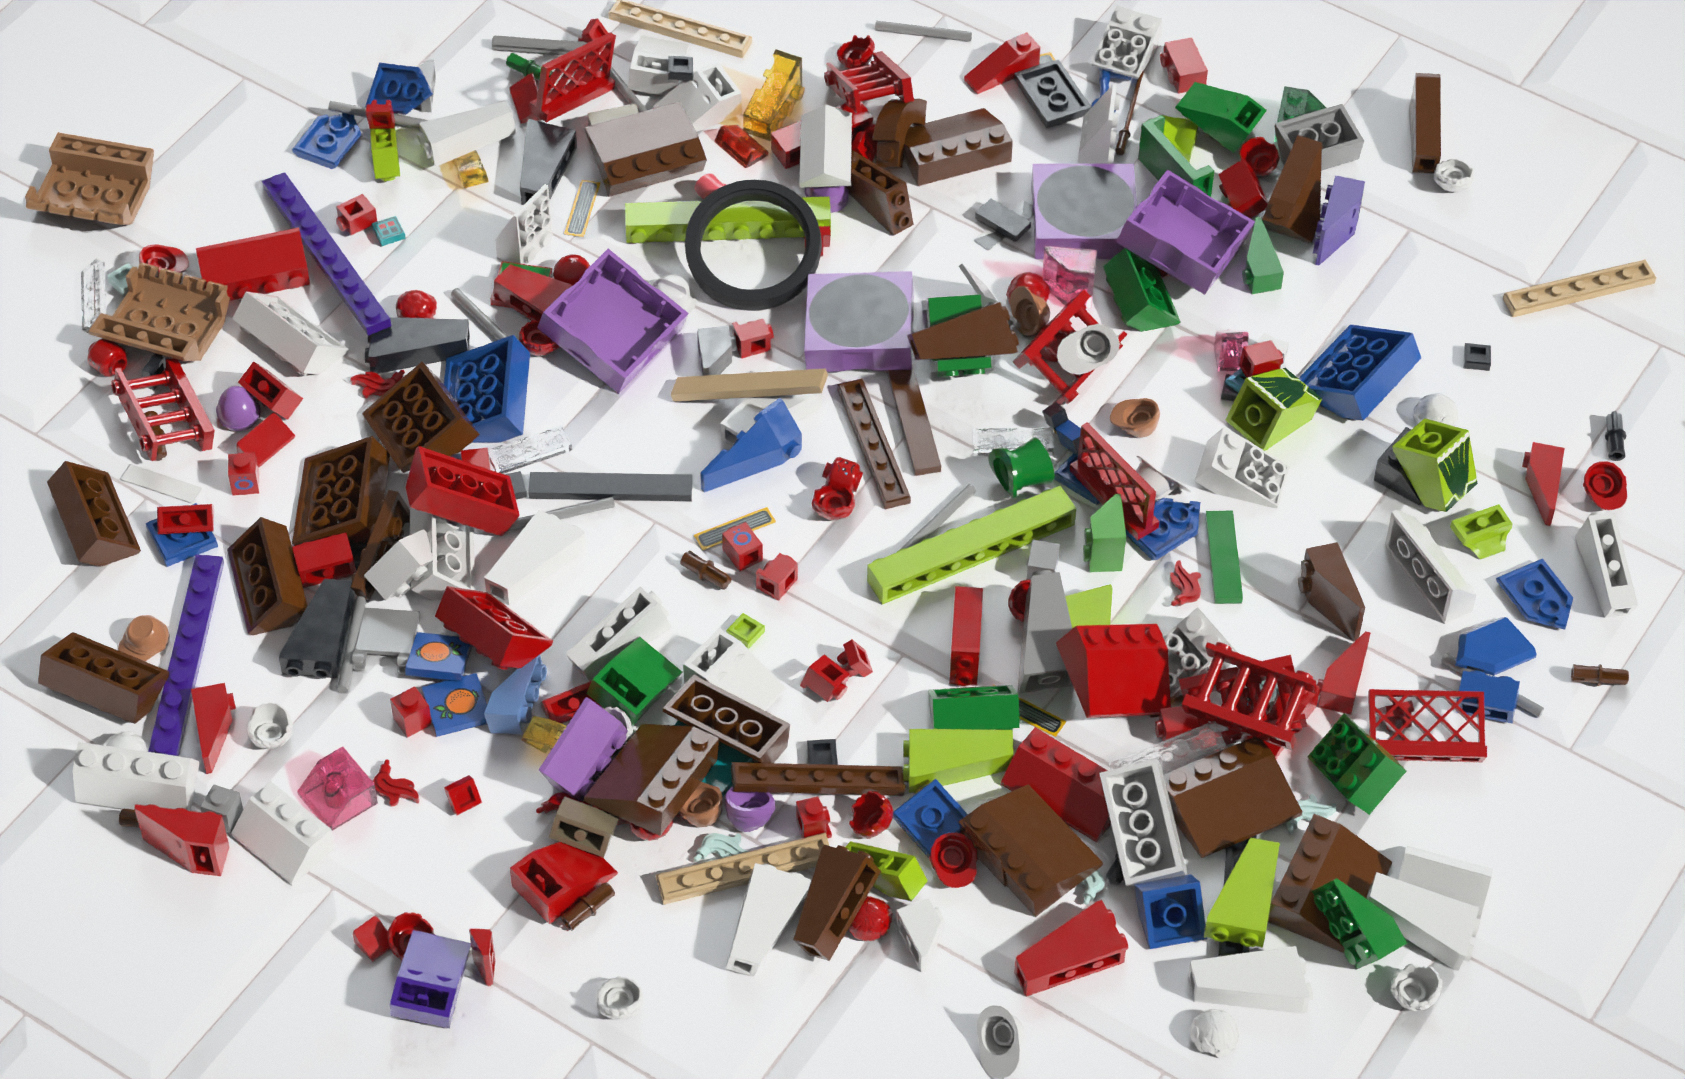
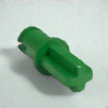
M510 53L507 56L506 66L522 73L524 77L533 73L534 79L539 82L541 66L537 65L535 60L531 59L529 61L515 53Z

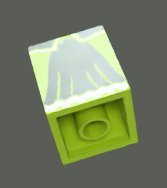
M1285 367L1246 378L1225 420L1252 444L1266 451L1311 421L1322 398Z
M1424 418L1392 446L1393 452L1425 507L1447 512L1478 484L1470 435L1467 429Z

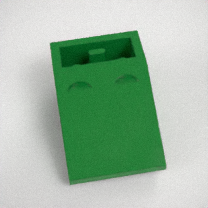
M1194 82L1175 106V109L1185 118L1191 120L1203 132L1212 136L1224 148L1229 149L1233 153L1237 151L1267 112L1264 107L1248 95Z
M639 637L610 660L592 679L586 694L604 709L606 707H617L624 711L633 727L682 675L683 671Z
M1346 714L1340 717L1307 756L1348 801L1369 815L1407 772L1391 754Z
M1336 878L1312 890L1317 908L1324 912L1329 921V928L1332 934L1340 940L1345 949L1346 959L1355 966L1356 970L1374 963L1408 944L1391 915Z

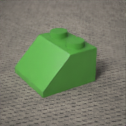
M1115 494L1090 517L1089 528L1084 530L1083 561L1088 562L1089 572H1116L1123 570L1126 531L1121 494Z

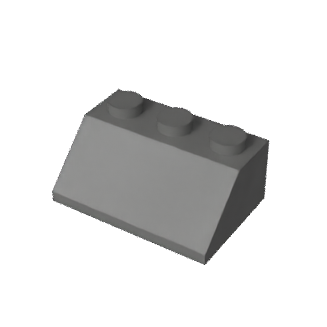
M1342 103L1278 122L1274 125L1283 165H1285L1298 135L1322 142V171L1359 160L1365 142Z

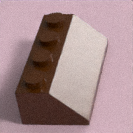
M65 460L50 477L47 484L78 561L102 567L139 554L141 552L140 546L109 472Z
M260 517L227 549L247 632L252 636L292 627L302 617L308 607L287 526Z
M71 632L41 654L38 684L48 687L52 691L72 697L76 701L96 707L102 712H108L120 717L126 722L135 724L151 712L169 677V671Z
M693 675L662 709L663 713L689 726L696 727L718 737L720 742L758 762L774 763L788 747L790 723L696 675Z

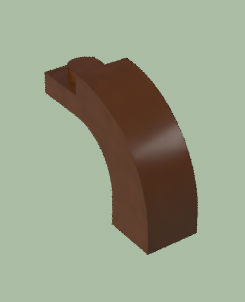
M894 98L883 106L876 120L873 140L877 141L876 165L881 168L903 167L904 143L907 130L911 125H925L927 100L914 98V101L904 103L900 98Z

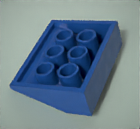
M1350 324L1299 379L1322 398L1320 406L1342 418L1364 421L1422 357L1412 332Z
M514 335L446 358L444 385L480 434L472 443H499L523 435L530 352Z

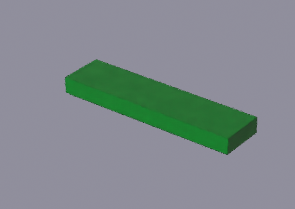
M1233 510L1206 511L1205 521L1214 604H1242L1243 592Z

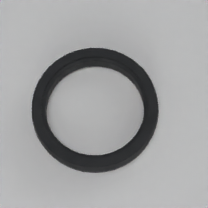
M759 179L729 183L709 194L693 212L685 237L686 260L691 274L699 287L717 302L734 309L759 311L778 307L799 295L808 286V274L816 273L822 250L820 228L816 216L807 202L786 186ZM745 201H764L785 209L798 221L805 235L806 248L799 266L789 277L771 287L742 289L721 281L709 270L701 254L702 237L711 220L727 207Z

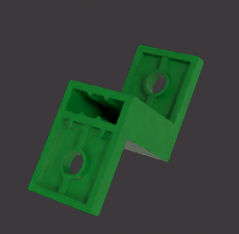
M981 294L933 297L921 300L922 311H927L928 327L982 308ZM985 356L930 359L931 372H937V377L959 376L958 371L960 370L964 371V375L985 374L986 368H992L991 357Z

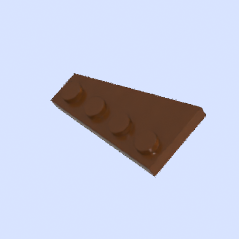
M388 490L385 499L381 501L379 516L376 523L371 526L367 547L361 552L360 565L357 572H354L351 578L352 590L357 597L362 596L366 598V601H370L375 588L364 575L393 547L395 541L398 542L403 539L405 531L402 528L405 523H410V509L398 491Z

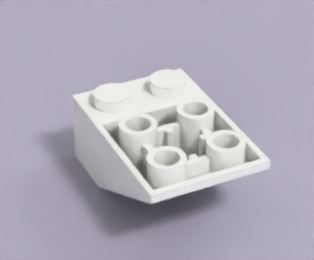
M1116 5L1091 62V66L1138 79L1153 57L1162 37V18Z
M641 35L634 50L630 66L628 89L662 96L667 95L681 82V80H668V55L687 56L689 44Z
M716 62L694 71L693 81H682L653 105L654 109L680 102L694 129L698 132L741 115L742 93L722 66Z
M1113 84L1083 117L1078 164H1113L1115 149L1110 148V146H1116L1117 131L1112 129L1117 128L1119 113H1114V110H1119L1121 95H1116L1117 84Z
M545 184L513 215L497 236L495 244L498 258L505 262L528 264L535 259L536 255L544 247L551 243L553 234L548 185Z
M1224 426L1207 440L1194 481L1217 495L1276 509L1280 503L1290 466Z
M1199 607L1195 608L1163 636L1168 648L1170 699L1173 700L1182 695L1179 679L1207 673L1213 659L1207 655L1205 648L1207 642L1216 644V642L1224 643L1230 646L1232 651L1238 653ZM1224 662L1221 670L1228 668L1231 664Z
M720 628L683 664L684 684L693 675H696L765 711L786 690V687L741 641Z

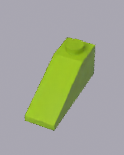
M395 127L394 129H370L375 179H381L382 181L394 180L396 177L401 176Z
M852 841L845 847L851 852L858 853V851H863L873 857V863L881 870L873 887L890 897L912 901L928 882L916 857L913 855Z

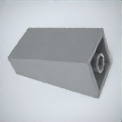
M1044 570L1036 573L1031 578L1025 603L1017 687L1018 694L1073 686L1056 645V642L1072 629L1060 572L1052 573L1050 570Z

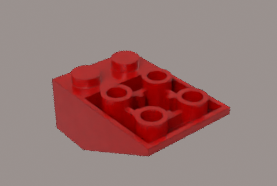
M135 804L134 809L141 835L145 842L192 873L221 877L230 848L222 815L210 811L203 813L188 811L184 808L170 809L153 804Z
M562 842L534 850L510 867L512 887L548 924H551L580 901L579 898L581 896H588L601 884L607 883L618 874L603 857Z

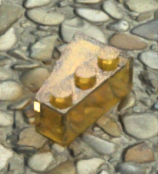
M775 49L772 55L774 63L771 69H765L763 77L766 80L761 90L755 89L743 113V132L767 141H771L772 132L782 128L786 117L791 116L794 105L797 101H801L805 92V87L802 86V57Z

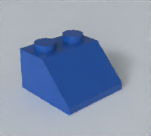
M1192 874L1134 884L1138 915L1149 949L1208 939L1204 937L1206 923L1200 881Z

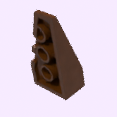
M1297 136L1262 218L1266 230L1310 244L1313 243L1318 222L1321 220L1322 142Z

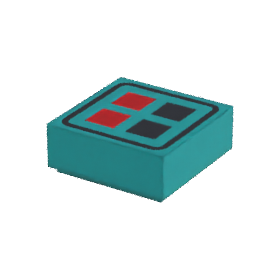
M396 216L372 223L373 231L381 246L406 239L405 232Z

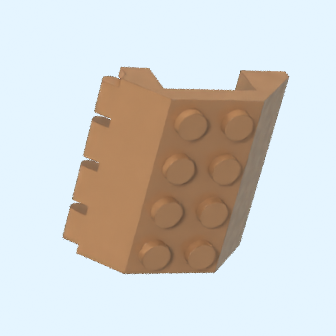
M57 132L49 148L52 165L38 193L34 186H30L25 196V208L88 220H98L99 222L111 224H133L150 188L154 149Z
M142 262L138 268L132 266L126 275L129 292L112 316L100 313L89 329V335L182 361H201L225 323L230 300L226 292L227 286L209 281L206 290H204L206 280L185 275L181 284L182 273L162 268L158 277L159 267Z

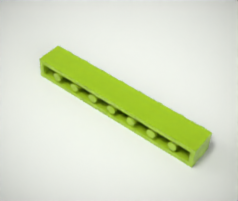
M802 197L812 209L818 225L830 226L831 230L830 197ZM701 201L625 203L626 243L685 241L689 220ZM745 201L729 206L718 213L705 229L702 241L804 237V232L798 221L785 209L769 202Z
M1061 486L1046 489L1036 496L1022 499L1014 505L1004 509H997L992 514L973 519L965 525L951 528L943 534L924 539L914 546L902 548L892 555L874 560L872 563L867 564V582L882 605L1031 544L1033 540L1043 539L1074 526L1077 508Z

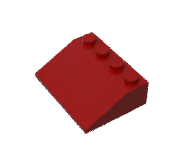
M1158 624L1078 625L1056 642L1086 718L1159 715L1160 709L1171 708L1168 648Z

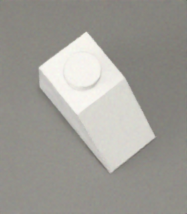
M930 898L896 910V927L920 972L926 971L941 937V924L944 923L941 910L938 906H933Z

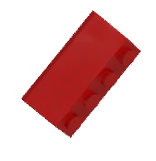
M299 227L195 248L201 279L206 280L204 290H206L209 281L226 285V292L228 297H230L229 301L242 299L245 292L267 294L310 285Z
M420 446L416 448L405 487L411 508L499 536H503L520 516L510 476Z
M447 586L435 614V617L444 623L443 627L460 635L459 639L476 647L475 651L478 654L489 657L493 660L492 664L503 670H508V667L521 669L553 644L551 638L488 592Z
M1034 727L1018 746L1001 780V785L1010 791H1014L1029 784L1068 826L1096 843L1111 826L1100 773L1108 770Z

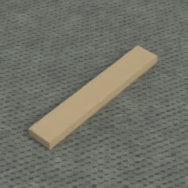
M616 0L608 13L610 20L739 58L745 56L752 44V36L629 0Z
M1646 259L1505 292L1503 301L1511 315L1517 317L1655 284L1657 277Z
M826 368L677 377L670 395L673 401L819 394L823 391L828 374Z
M826 833L656 874V882L663 905L746 885L749 882L755 863L761 865L769 864L778 870L788 873L814 868L817 865L823 845H830Z

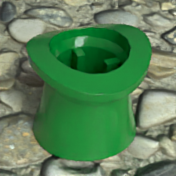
M1036 437L1031 438L1012 451L1001 447L993 449L989 453L988 461L990 468L1012 499L1016 498L1017 491L1024 487L1047 485L1054 481L1055 474L1051 458L1042 442Z

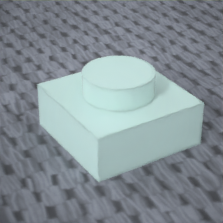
M129 263L107 275L108 282L123 297L129 292L126 282V275L132 268Z

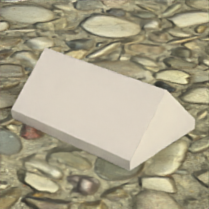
M1407 845L1398 880L1478 907L1477 919H1481L1492 879L1493 868Z

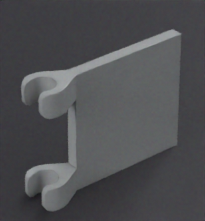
M963 263L958 266L977 295L981 294L982 307L998 302L988 286ZM1010 316V321H1007L1009 327L1014 324L1019 329L1021 324L1014 317Z
M365 608L356 649L352 655L353 670H365L367 654L398 656V673L405 674V667L417 634L420 611Z

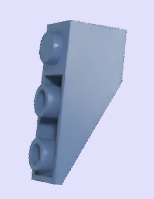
M540 655L521 669L518 668L491 693L484 712L490 733L523 735L526 724L531 721L534 702H537L539 699L541 682L545 681L547 675L546 665L542 663Z

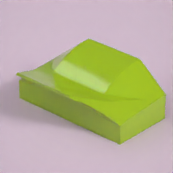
M1163 115L1165 118L1164 135L1190 162L1200 127L1188 118Z
M1497 504L1452 520L1450 528L1461 543L1470 548L1481 560L1506 550L1507 535L1512 529L1513 523L1501 505Z

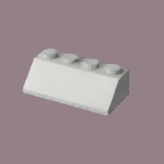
M245 292L232 318L240 324L239 328L243 332L257 337V342L260 345L274 350L277 358L291 363L293 370L304 376H307V374H321L346 355L349 350L279 296Z
M410 507V535L424 529L428 534L433 560L426 566L428 572L419 580L415 581L413 579L411 581V590L431 600H441L447 586L475 590L474 527L465 526L461 523L440 518Z
M1398 510L1392 511L1384 546L1444 624L1473 612L1477 597L1474 587L1465 581L1459 568L1447 558L1444 549L1433 540L1428 528L1424 525L1422 526L1415 516Z
M77 742L72 769L75 802L119 809H134L135 804H153L162 808H184L191 811L200 761L187 757Z
M1155 758L1101 772L1100 778L1125 885L1134 886V884L1188 875L1162 766Z

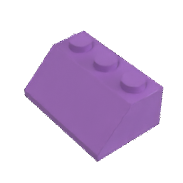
M586 697L540 766L539 771L554 788L578 801H583L600 773H604L610 765L611 757L615 750L621 748L624 744L628 730L621 721Z

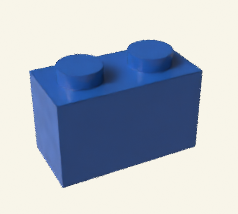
M1477 670L1471 672L1463 671L1459 691L1484 692L1485 719L1513 724L1520 691V681H1516L1509 676L1495 677L1486 675L1484 672ZM1464 699L1458 706L1465 713L1472 716L1477 711V699Z

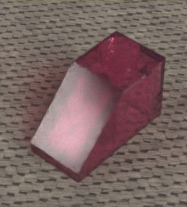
M1243 329L1216 330L1214 353L1217 371H1237L1240 369L1239 362L1242 348L1248 345L1249 333Z

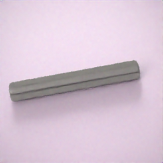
M494 35L492 38V49L556 55H564L587 44L580 41Z

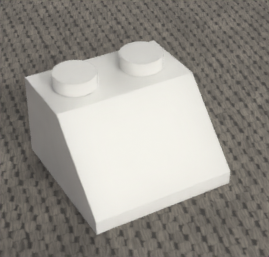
M423 529L399 540L364 575L385 601L394 596L397 598L402 597L409 591L410 586L408 584L413 579L417 581L428 572L426 566L433 560L427 532Z

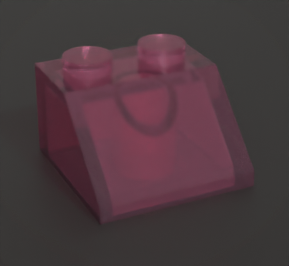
M1044 247L1042 277L1049 285L1050 293L1064 305L1085 289L1091 296L1085 303V306L1087 308L1092 307L1097 250Z
M343 746L318 760L297 791L298 796L315 817L332 831L378 804L375 784Z

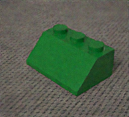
M1124 248L1103 266L1107 276L1105 280L1112 288L1114 293L1113 299L1122 313L1121 319L1128 327H1134L1144 332L1175 326L1181 322L1163 278L1155 265Z
M1013 685L928 689L932 729L1013 730V728H1020L1019 698Z

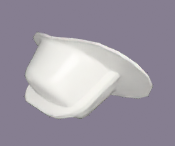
M667 275L662 278L646 281L651 286L661 290L688 313L695 309L697 303L696 295L682 277Z
M1094 324L1082 328L1062 340L1057 351L1058 362L1064 370L1071 374L1080 375L1088 373L1109 363L1116 357L1120 345L1118 336L1113 329L1102 324Z
M1136 456L1140 462L1136 472L1156 491L1155 500L1164 498L1176 488L1189 493L1192 492L1191 489L1181 482L1160 472L1142 457Z
M991 1005L982 1010L976 1023L982 1067L988 1075L996 1079H1005L1017 1070L1021 1056L1020 1046L1023 1044L1025 1030L1019 1018L1011 1014L1008 1009L1001 1005Z

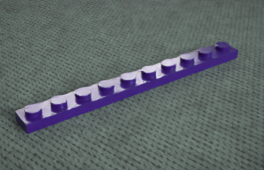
M286 172L262 180L264 190L292 229L299 227L303 245L365 333L371 335L392 326L388 314Z
M195 555L168 667L169 677L163 687L148 752L179 756L192 703L191 689L196 686L224 567L223 556Z

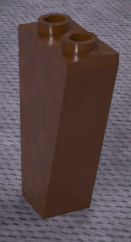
M1415 73L1409 103L1412 173L1434 174L1437 164H1440L1441 74Z
M851 150V186H847L849 195L893 236L914 225L906 182Z
M1001 302L984 306L907 335L915 360L1014 354L1018 352L1016 346H1019L1015 331L1010 330L1007 322L1010 321L1009 312L1005 305H1001Z
M823 845L793 938L809 956L826 961L831 960L880 875L881 870L873 863V857L866 852H851L841 845H837V847Z

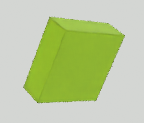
M742 613L726 632L741 641L749 649L765 632V625Z

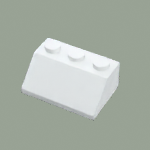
M269 781L249 798L231 833L234 839L292 886L335 849L332 830L272 781Z

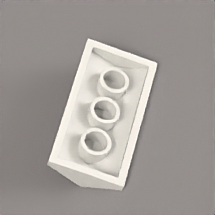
M823 105L801 115L800 188L851 186L852 113L829 105Z

